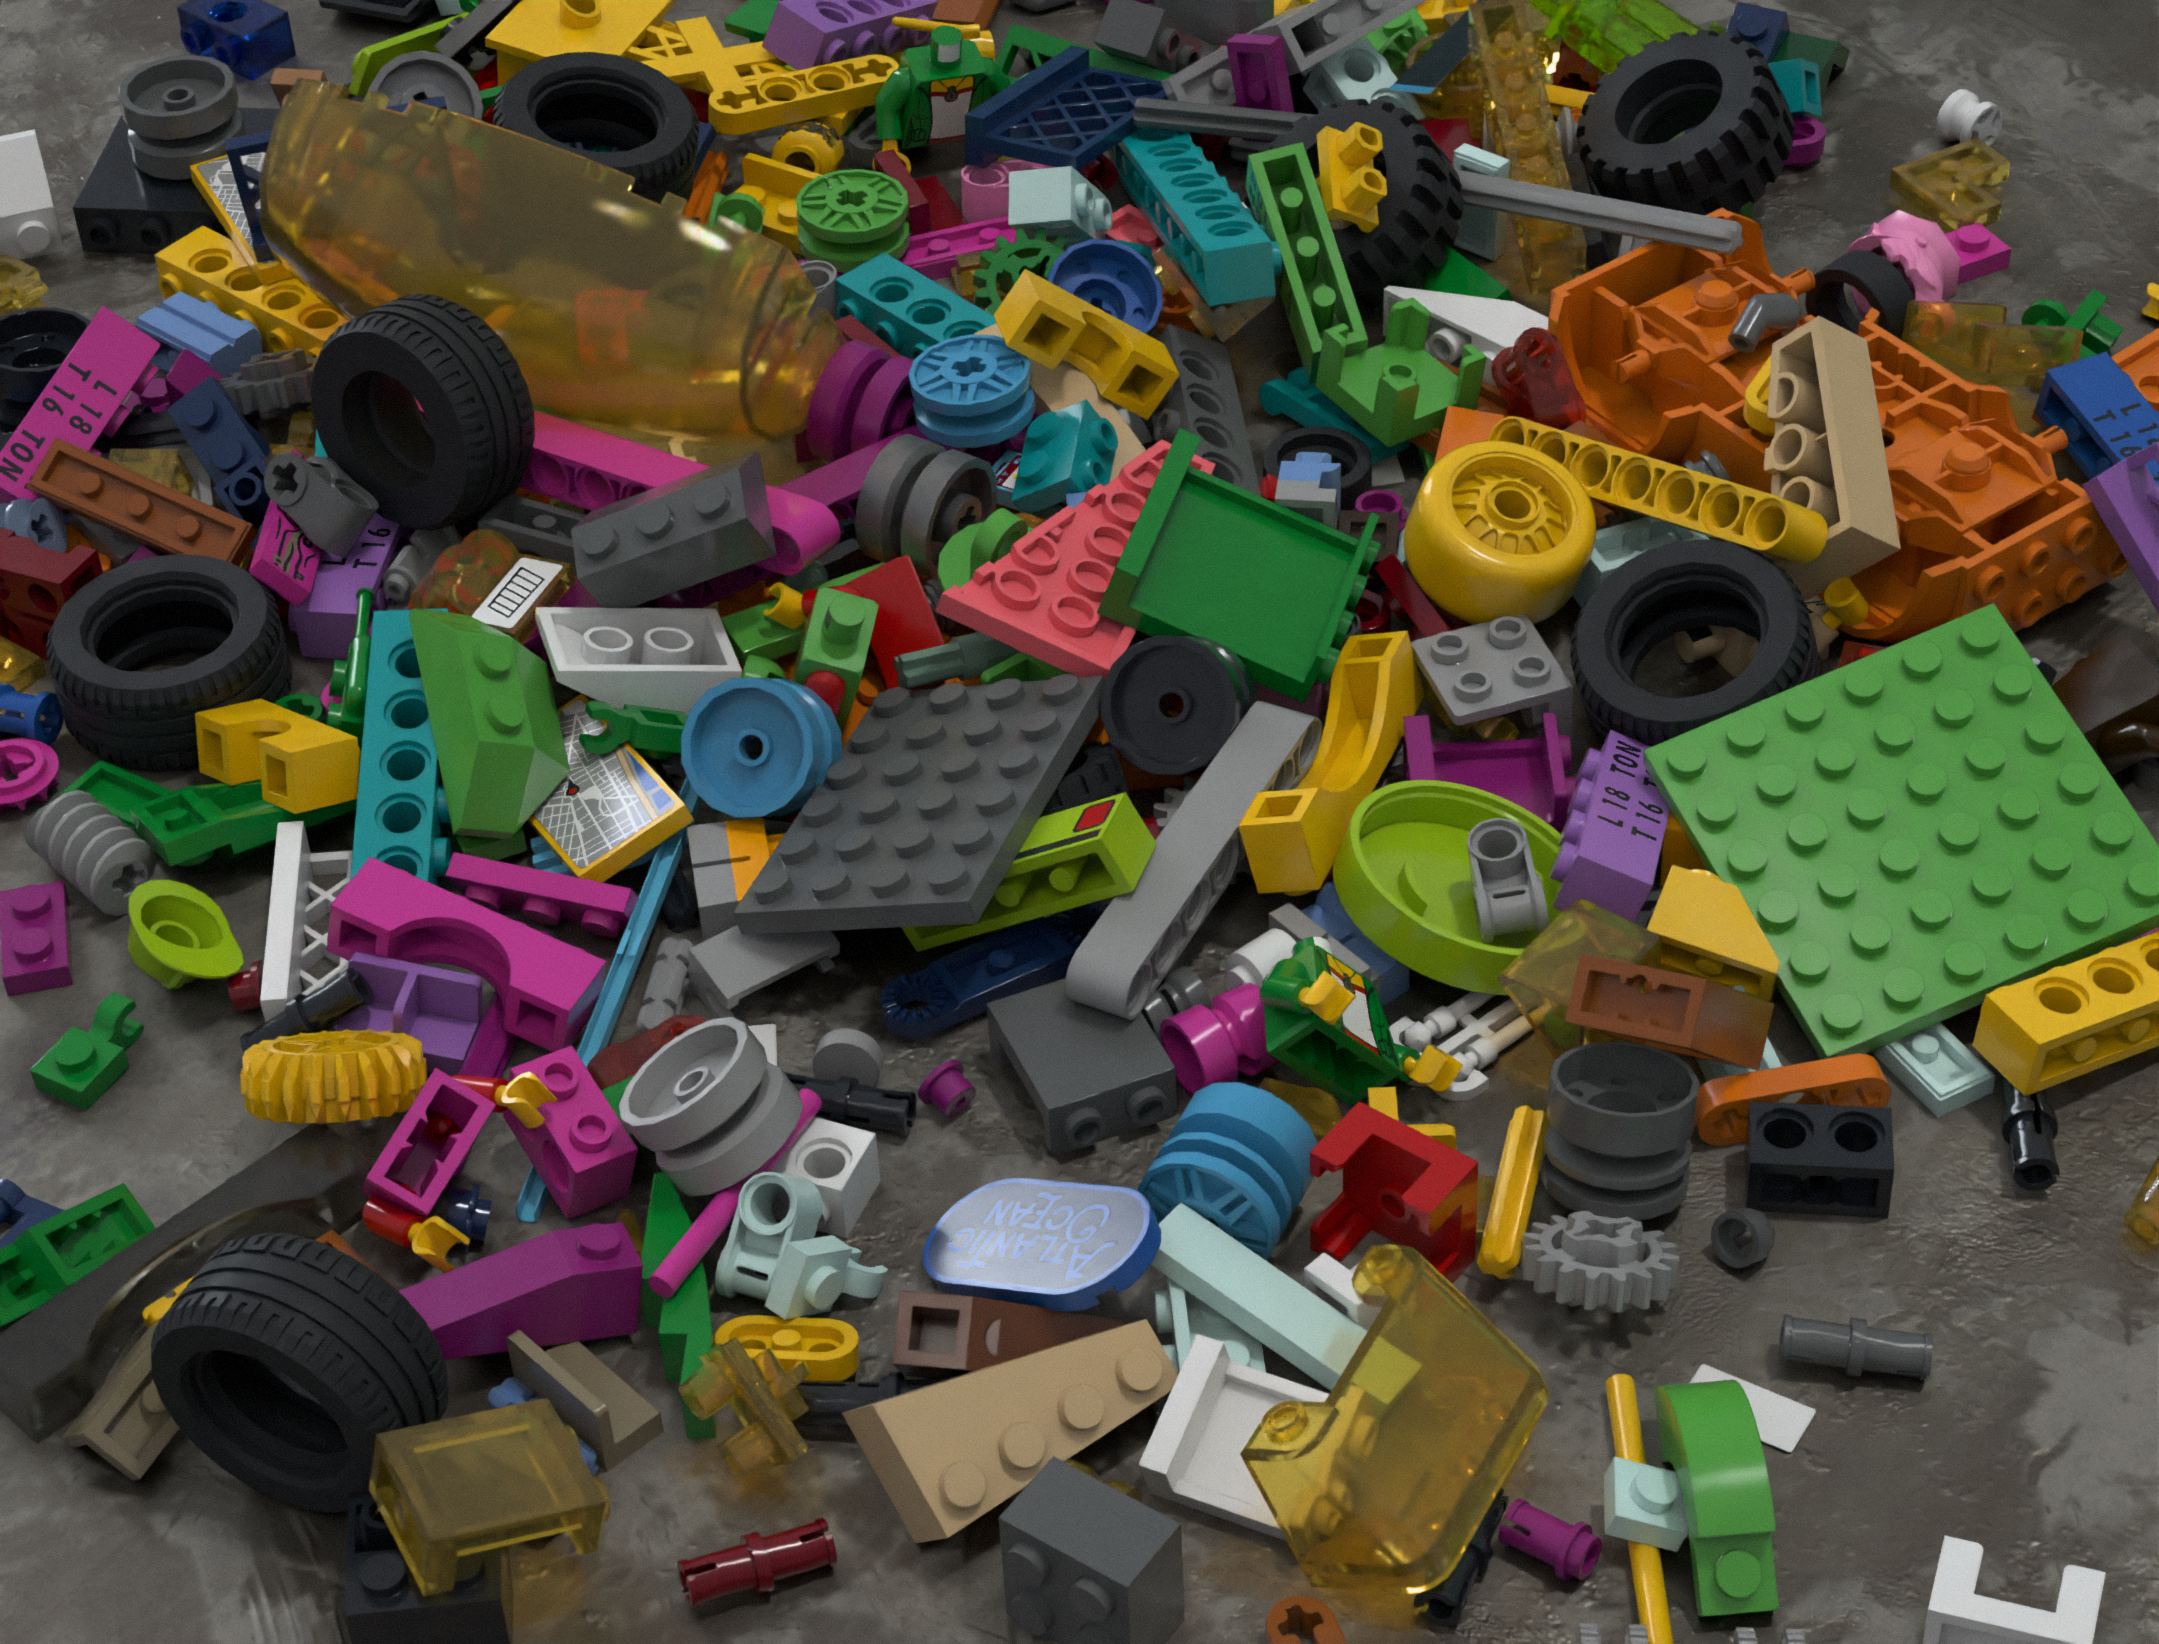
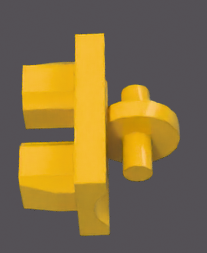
M1355 122L1345 132L1325 126L1316 134L1320 176L1315 180L1328 219L1348 220L1357 224L1361 231L1370 233L1379 225L1377 203L1387 195L1386 178L1379 170L1374 169L1373 157L1383 149L1382 133L1378 129L1360 122Z

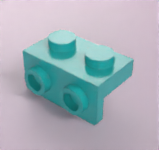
M1087 399L1057 412L1043 413L1028 424L1011 502L1024 517L1066 501L1065 494L1087 492L1099 483L1105 486L1110 482L1115 453L1118 447L1117 434L1112 424L1106 418H1101Z

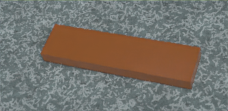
M56 437L27 485V488L34 495L40 498L46 497L52 503L167 555L209 556L231 562L239 567L258 534L257 529L251 523Z

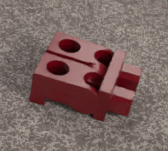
M0 527V649L4 650L11 643L13 649L21 653L48 661L46 655L48 634L62 607L81 587L104 573L97 549L77 545L66 554L36 546L32 539L16 536L15 531Z

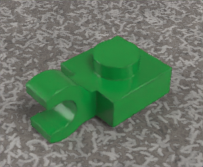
M602 701L586 703L585 711L590 718L607 721L605 730L599 735L580 734L579 742L586 751L593 754H606L616 749L619 744L629 741L639 754L646 757L667 760L672 758L673 753L681 754V734L688 717L684 712L624 704V708L619 709Z
M113 992L98 1006L89 1032L72 1026L30 1069L36 1088L88 1110L130 1066L124 1049L133 1045L144 1031L143 1024L127 1018L128 1014L136 1007L135 1001Z

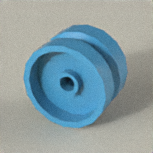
M731 678L708 689L690 709L681 734V761L692 789L711 808L735 818L793 816L799 813L816 787L827 779L826 772L828 768L842 760L841 731L831 707L812 689L788 679Z

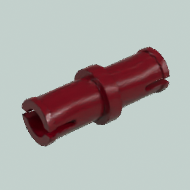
M824 1518L815 1519L812 1523L766 1537H761L758 1532H752L742 1535L739 1545L693 1559L679 1560L677 1562L678 1577L682 1592H689L685 1598L689 1608L694 1609L699 1607L700 1604L749 1589H753L758 1595L774 1589L775 1581L821 1567L835 1566L837 1564V1553L832 1533L824 1535V1532H827L829 1529Z

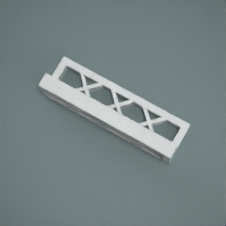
M304 821L281 822L277 825L260 996L265 1022L285 1011L286 1001L298 994L310 995L342 975V972L348 969L349 964L348 960L326 951L328 932L322 936L309 926L328 912L330 913V905L350 882L353 850L311 854ZM347 873L345 879L327 892L312 883L313 876ZM325 956L339 965L320 980L305 972ZM336 1026L329 1029V1031H335Z

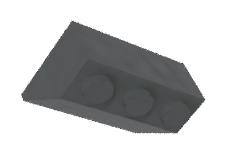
M756 451L595 509L571 529L577 579L603 608H631L777 555L761 457Z

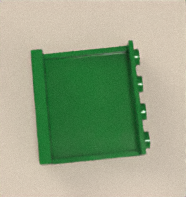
M1179 428L1115 568L1097 613L1152 637L1162 635L1210 638L1229 647L1248 667L1254 682L1304 703L1315 681L1324 685L1327 684L1341 650L1331 645L1338 648L1341 647L1355 615L1345 609L1352 612L1355 610L1368 580L1364 576L1368 575L1379 551L1381 543L1371 539L1379 515L1371 512L1359 539L1342 533L1190 466L1202 437Z

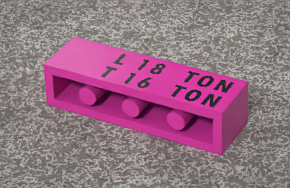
M102 305L1 450L0 504H9L11 501L20 498H26L34 502L37 498H40L34 495L27 488V485L55 437L100 457L102 453L95 449L93 445L101 433H104L111 439L131 411L122 405L129 392L133 391L141 396L159 370L157 366L150 362L161 346L159 342ZM54 504L61 514L64 508Z

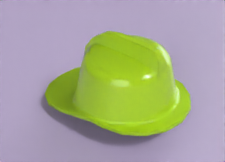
M149 880L136 886L128 899V913L131 924L128 934V951L134 964L146 975L160 981L162 986L175 990L181 988L183 984H188L199 978L225 979L238 974L244 964L242 951L230 930L228 921L221 908L205 893L188 884L172 880Z

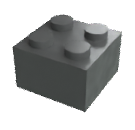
M1054 1456L999 1517L1007 1614L1025 1631L1037 1636L1044 1634L1060 1644H1166L1185 1621L1181 1524Z

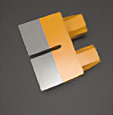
M763 817L686 826L703 941L737 925L733 916L734 910L786 834L766 836Z

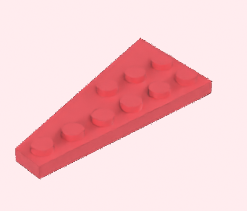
M1160 440L1124 465L1118 477L1105 486L1099 483L1087 491L1084 500L1074 508L1066 506L1013 543L1010 552L994 564L988 561L975 570L972 579L959 588L957 585H953L943 592L935 612L1007 644L1023 654L1031 655L1077 677L1103 676L1104 680H1106L1112 664L1129 648L1137 630L1099 614L1097 610L1172 444ZM1195 454L1190 463V466L1210 475L1216 465Z

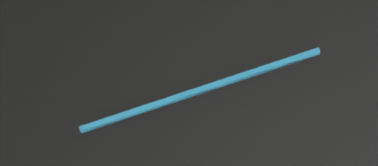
M686 776L678 797L687 806L694 819L687 825L690 826L695 822L703 799L692 789ZM686 827L659 844L639 894V899L624 931L615 958L578 1048L577 1054L593 1079L599 1068L688 840ZM533 1164L515 1207L517 1220L527 1223L539 1221L550 1193Z

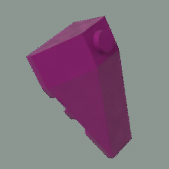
M623 1222L610 1224L595 1223L579 1228L551 1231L398 1292L409 1301L426 1321L440 1345L444 1360L508 1351L506 1338L517 1330H521L539 1347L635 1334L643 1265Z

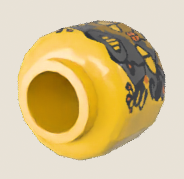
M809 119L793 123L786 128L773 146L771 159L824 175L840 170L843 165L845 151L841 137L832 126L825 121Z

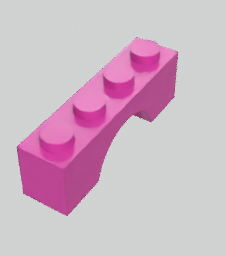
M372 857L365 862L330 905L326 951L350 961L354 952H362L416 964L445 963L470 970L484 978L498 993L505 1013L503 1030L552 1052L566 1048L573 1043L591 1018L602 991L606 967L605 960Z

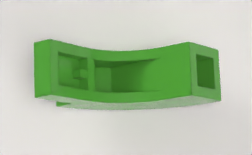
M1736 1380L1655 1386L1654 1396L1661 1461H1669L1674 1466L1684 1501L1697 1616L1704 1617L1779 1610L1771 1532H1776L1772 1495L1758 1427L1744 1389Z

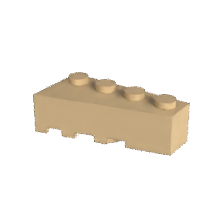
M1817 316L1772 343L1767 417L1775 421V435L1770 447L1765 448L1764 471L1772 474L1771 494L1818 512L1827 523L1828 536L1826 545L1821 554L1812 562L1804 565L1794 564L1766 555V557L1772 559L1776 565L1781 566L1791 576L1794 584L1800 589L1804 601L1825 591L1832 581L1840 577L1849 578L1901 550L1867 340L1821 316Z

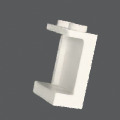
M1196 1334L1138 1465L1150 1494L1315 1551L1324 1529L1333 1530L1340 1521L1347 1499V1487L1343 1486L1352 1462L1361 1463L1367 1456L1374 1437L1375 1421L1370 1418L1366 1400L1361 1390L1348 1386L1343 1397L1340 1398L1230 1361L1224 1342Z

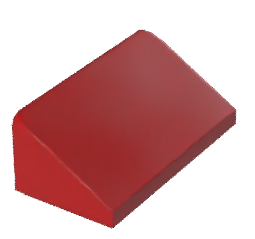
M909 555L895 558L846 583L847 586H852L862 592L865 598L874 600L879 604L869 648L886 690L899 687L898 673L893 666L895 657L905 653L945 645Z

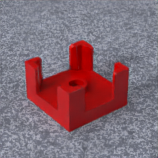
M1359 1101L1310 1151V1174L1320 1177L1326 1170L1334 1173L1343 1168V1191L1312 1223L1310 1228V1249L1320 1255L1326 1253L1337 1262H1341L1371 1230L1427 1259L1416 1271V1306L1428 1311L1475 1260L1478 1161Z

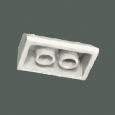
M35 129L0 136V264L65 251Z

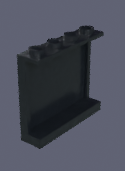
M237 108L243 116L246 135L315 122L317 118L328 119L326 110ZM121 115L72 207L83 252L156 254L201 226H205L231 239L192 179L170 180L155 178L139 170L131 155L128 142L129 127ZM316 141L305 143L300 148L302 155L314 160L317 152L320 151Z

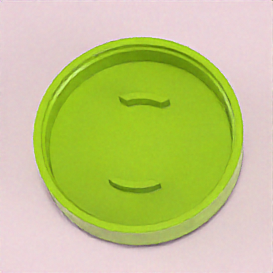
M1411 780L1389 784L1375 790L1365 797L1355 809L1334 858L1333 881L1335 890L1346 913L1363 934L1377 947L1403 965L1433 980L1456 988L1493 995H1521L1545 990L1565 979L1573 970L1595 927L1590 922L1553 908L1559 882L1549 878V875L1561 846H1558L1561 834L1525 808L1498 795L1475 787L1447 781ZM1492 818H1505L1515 821L1523 827L1527 835L1535 872L1539 874L1543 886L1549 919V934L1539 935L1533 929L1495 936L1492 944L1482 943L1473 900L1467 838L1470 831L1480 822Z

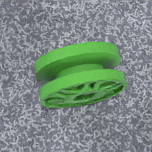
M864 169L834 171L820 175L808 182L796 196L797 221L800 223L798 226L799 250L808 261H826L832 264L837 272L847 273L883 252L895 259H899L910 245L909 221L907 219V191L898 180L884 173Z

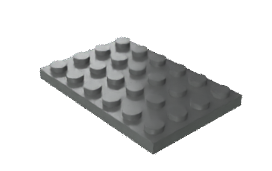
M1063 674L1050 680L1020 682L1018 679L1009 678L994 684L964 686L961 683H948L932 689L908 690L905 687H894L879 692L843 746L842 760L828 768L826 772L827 779L816 787L734 910L733 916L741 935L977 924L1101 713V689L1105 682L1104 677H1077L1073 674Z

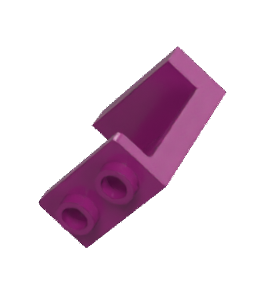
M1542 713L1541 736L1538 739L1432 743L1429 715L1403 716V771L1405 781H1447L1493 793L1525 808L1562 834L1566 824V816L1569 815L1567 810L1577 783H1575L1576 777H1565L1564 774L1571 773V742L1569 735L1558 734L1555 713Z

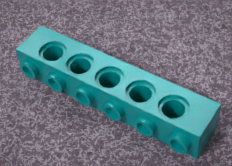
M885 252L835 279L836 314L838 320L851 314L898 354L913 360L928 347L941 341L970 335L997 323L991 314Z
M442 608V609H425V610L449 612L448 608ZM412 610L374 611L350 881L365 862L372 857L440 887L441 876L446 875L452 858L449 838H444V824L451 823L408 615Z

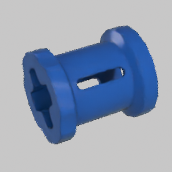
M0 683V710L6 709L5 715L0 714V738L5 737L7 734H13L41 741L50 746L57 739L64 719L57 695L46 691L39 693L37 696L16 692L12 685ZM41 714L45 716L43 721L39 720Z

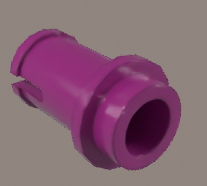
M1521 1498L1515 1500L1510 1505L1504 1518L1516 1524L1513 1529L1506 1525H1500L1498 1535L1500 1543L1508 1547L1512 1546L1555 1567V1575L1565 1581L1572 1577L1584 1580L1590 1575L1602 1549V1540L1593 1535L1590 1525L1580 1521L1573 1526L1531 1506L1529 1502Z

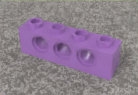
M779 1L762 47L795 70L866 55L892 54L921 45L931 33L895 27L891 23L892 18L904 17L933 21L932 16L938 1Z

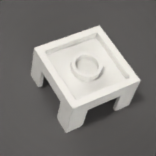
M1944 1536L1927 1611L1923 1644L2093 1643L2106 1572L2076 1565H2067L2063 1572L2056 1612H2049L1974 1594L1983 1555L1982 1545L1972 1541Z

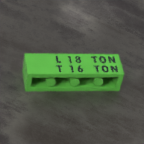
M1301 142L1249 155L1246 190L1257 224H1263L1269 239L1276 241L1279 245L1282 258V274L1274 277L1308 381L1311 383L1315 382L1317 378L1324 330L1342 323L1349 327L1344 358L1367 350L1368 337L1304 144Z

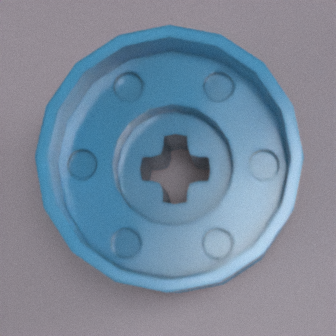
M1239 1082L1213 1083L1195 1092L1170 1133L1168 1140L1164 1143L1139 1184L1138 1192L1145 1196L1149 1206L1158 1217L1156 1218L1157 1224L1182 1202L1261 1258L1267 1260L1279 1241L1280 1235L1288 1225L1291 1214L1304 1197L1315 1177L1310 1174V1151L1318 1142L1310 1125L1289 1104L1266 1090Z

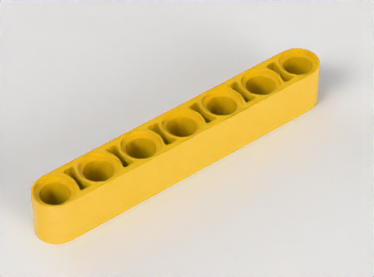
M1507 416L1501 419L1493 427L1488 437V441L1517 443L1550 456L1577 478L1590 499L1728 543L1745 546L1753 551L1790 563L1804 565L1812 562L1821 554L1826 545L1828 529L1827 523L1821 514L1773 494L1516 416Z

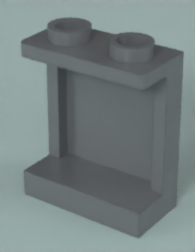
M1066 978L987 1003L990 1051L1000 1068L1013 1065L1043 1117L1046 1145L1053 1156L1078 1148L1088 1147L1096 1142L1141 1127L1151 1126L1159 1121L1171 1118L1177 1113L1176 1068L1143 1014L1140 1012L1135 1019L1128 1020L1070 1001L1065 995Z

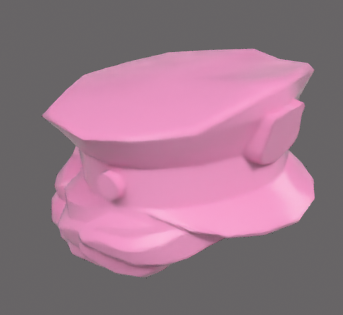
M1901 210L1895 211L1878 223L1873 222L1866 236L1854 241L1848 247L1847 253L1852 250L1873 252L1886 258L1900 271L1911 289L1916 307L1915 326L1909 338L1918 345L1929 344L1941 337L1953 321L1952 310L1945 301L1956 296L1960 257L1936 222L1915 217ZM1851 286L1853 301L1859 313L1865 318L1871 306L1867 299L1855 287Z

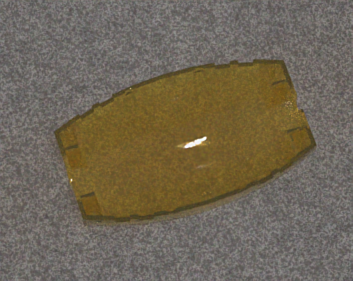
M297 78L275 120L259 176L261 230L274 258L319 300L346 320L351 321L396 298L413 293L435 295L460 304L482 318L501 337L516 359L527 383L533 410L611 435L636 440L694 445L772 444L801 433L806 428L810 401L819 376L831 356L848 341L828 310L818 307L813 319L806 316L817 296V292L789 248L721 215L713 228L682 215L687 205L686 199L667 191L661 204L655 203L630 192L635 183L634 177L523 134L413 100L410 101L404 113L386 109L390 99L384 93L369 90L363 103L350 101L348 95L351 91L345 85Z

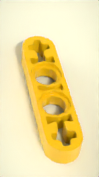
M866 55L724 86L714 90L709 96L708 121L709 124L713 125L716 132L725 135H742L875 105L876 94L892 72L898 69L899 64L893 58L885 55ZM820 88H833L838 90L827 91L821 90ZM782 98L790 101H774L771 99Z

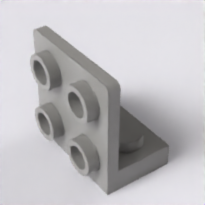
M1526 614L1499 617L1495 620L1441 632L1437 635L1414 640L1411 643L1416 663L1455 725L1460 726L1520 710L1526 726L1529 728L1535 727L1541 736L1542 713H1555L1558 734L1569 735L1570 742L1572 743L1573 685Z

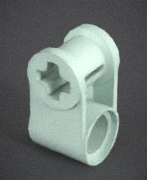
M762 1172L753 1175L743 1185L739 1194L738 1205L729 1237L717 1264L715 1287L718 1294L732 1298L739 1293L766 1302L787 1242L815 1237L817 1226L822 1216L823 1201L820 1191L812 1181L798 1175ZM781 1188H784L790 1199V1208L787 1216L778 1223L772 1214V1200L775 1194ZM755 1271L767 1274L768 1278L757 1275Z

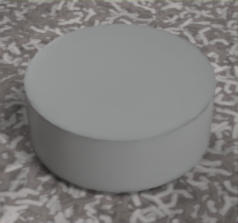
M836 1029L825 1034L819 1041L812 1063L813 1073L816 1079L838 1081L840 1077L847 1076L857 1078L860 1085L874 1087L883 1065V1053L878 1043L869 1035L855 1029Z

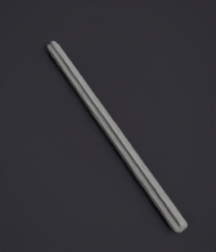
M1231 137L1230 141H1228V145L1231 147L1230 156L1236 161L1248 163L1249 155L1271 150L1269 145L1272 143L1246 141L1241 137ZM1455 169L1462 185L1460 195L1463 198L1464 205L1724 255L1733 254L1735 249H1740L1744 242V239L1741 237L1742 226L1736 221Z

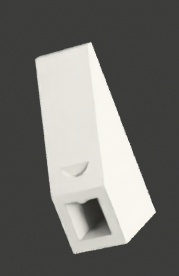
M1388 286L1384 289L1383 336H1386L1390 308L1398 302L1413 297L1430 312L1424 349L1432 356L1460 369L1463 348L1465 345L1472 344L1487 356L1482 381L1515 398L1547 376L1548 317L1515 301Z

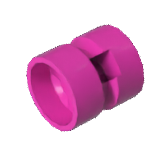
M1251 982L1243 983L1213 997L1211 1010L1203 1005H1195L1163 1020L1160 1026L1162 1047L1176 1068L1177 1082L1189 1096L1193 1097L1196 1091L1213 1083L1236 1082L1238 1073L1244 1077H1252L1282 1063L1267 1051L1264 1004L1259 997L1260 988Z

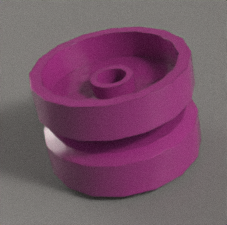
M856 339L843 344L831 356L819 376L810 401L806 429L807 444L812 455L832 463L916 425L913 409L915 400L910 388L908 375L914 360L901 355L891 358L889 352Z

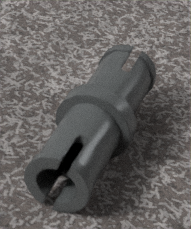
M1788 1314L1783 1316L1778 1359L1781 1362H1787L1788 1360L1844 1368L1845 1376L1860 1377L1863 1370L1928 1380L1933 1355L1932 1333L1924 1332V1334L1867 1327L1866 1319L1853 1317L1850 1318L1849 1324L1797 1318Z

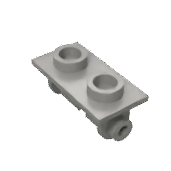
M454 525L433 531L415 530L409 539L413 545L404 546L383 575V589L389 597L394 599L387 611L408 610L411 593L421 583L435 580L437 574L443 568L453 565L460 566L478 542V533L461 537ZM456 571L447 573L442 578L441 586L425 589L418 596L415 608L432 609Z

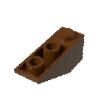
M900 1290L892 1364L904 1376L948 1380L951 1373L967 1374L1103 1330L1125 1325V1320L1075 1312L1051 1311L1043 1307L974 1296Z

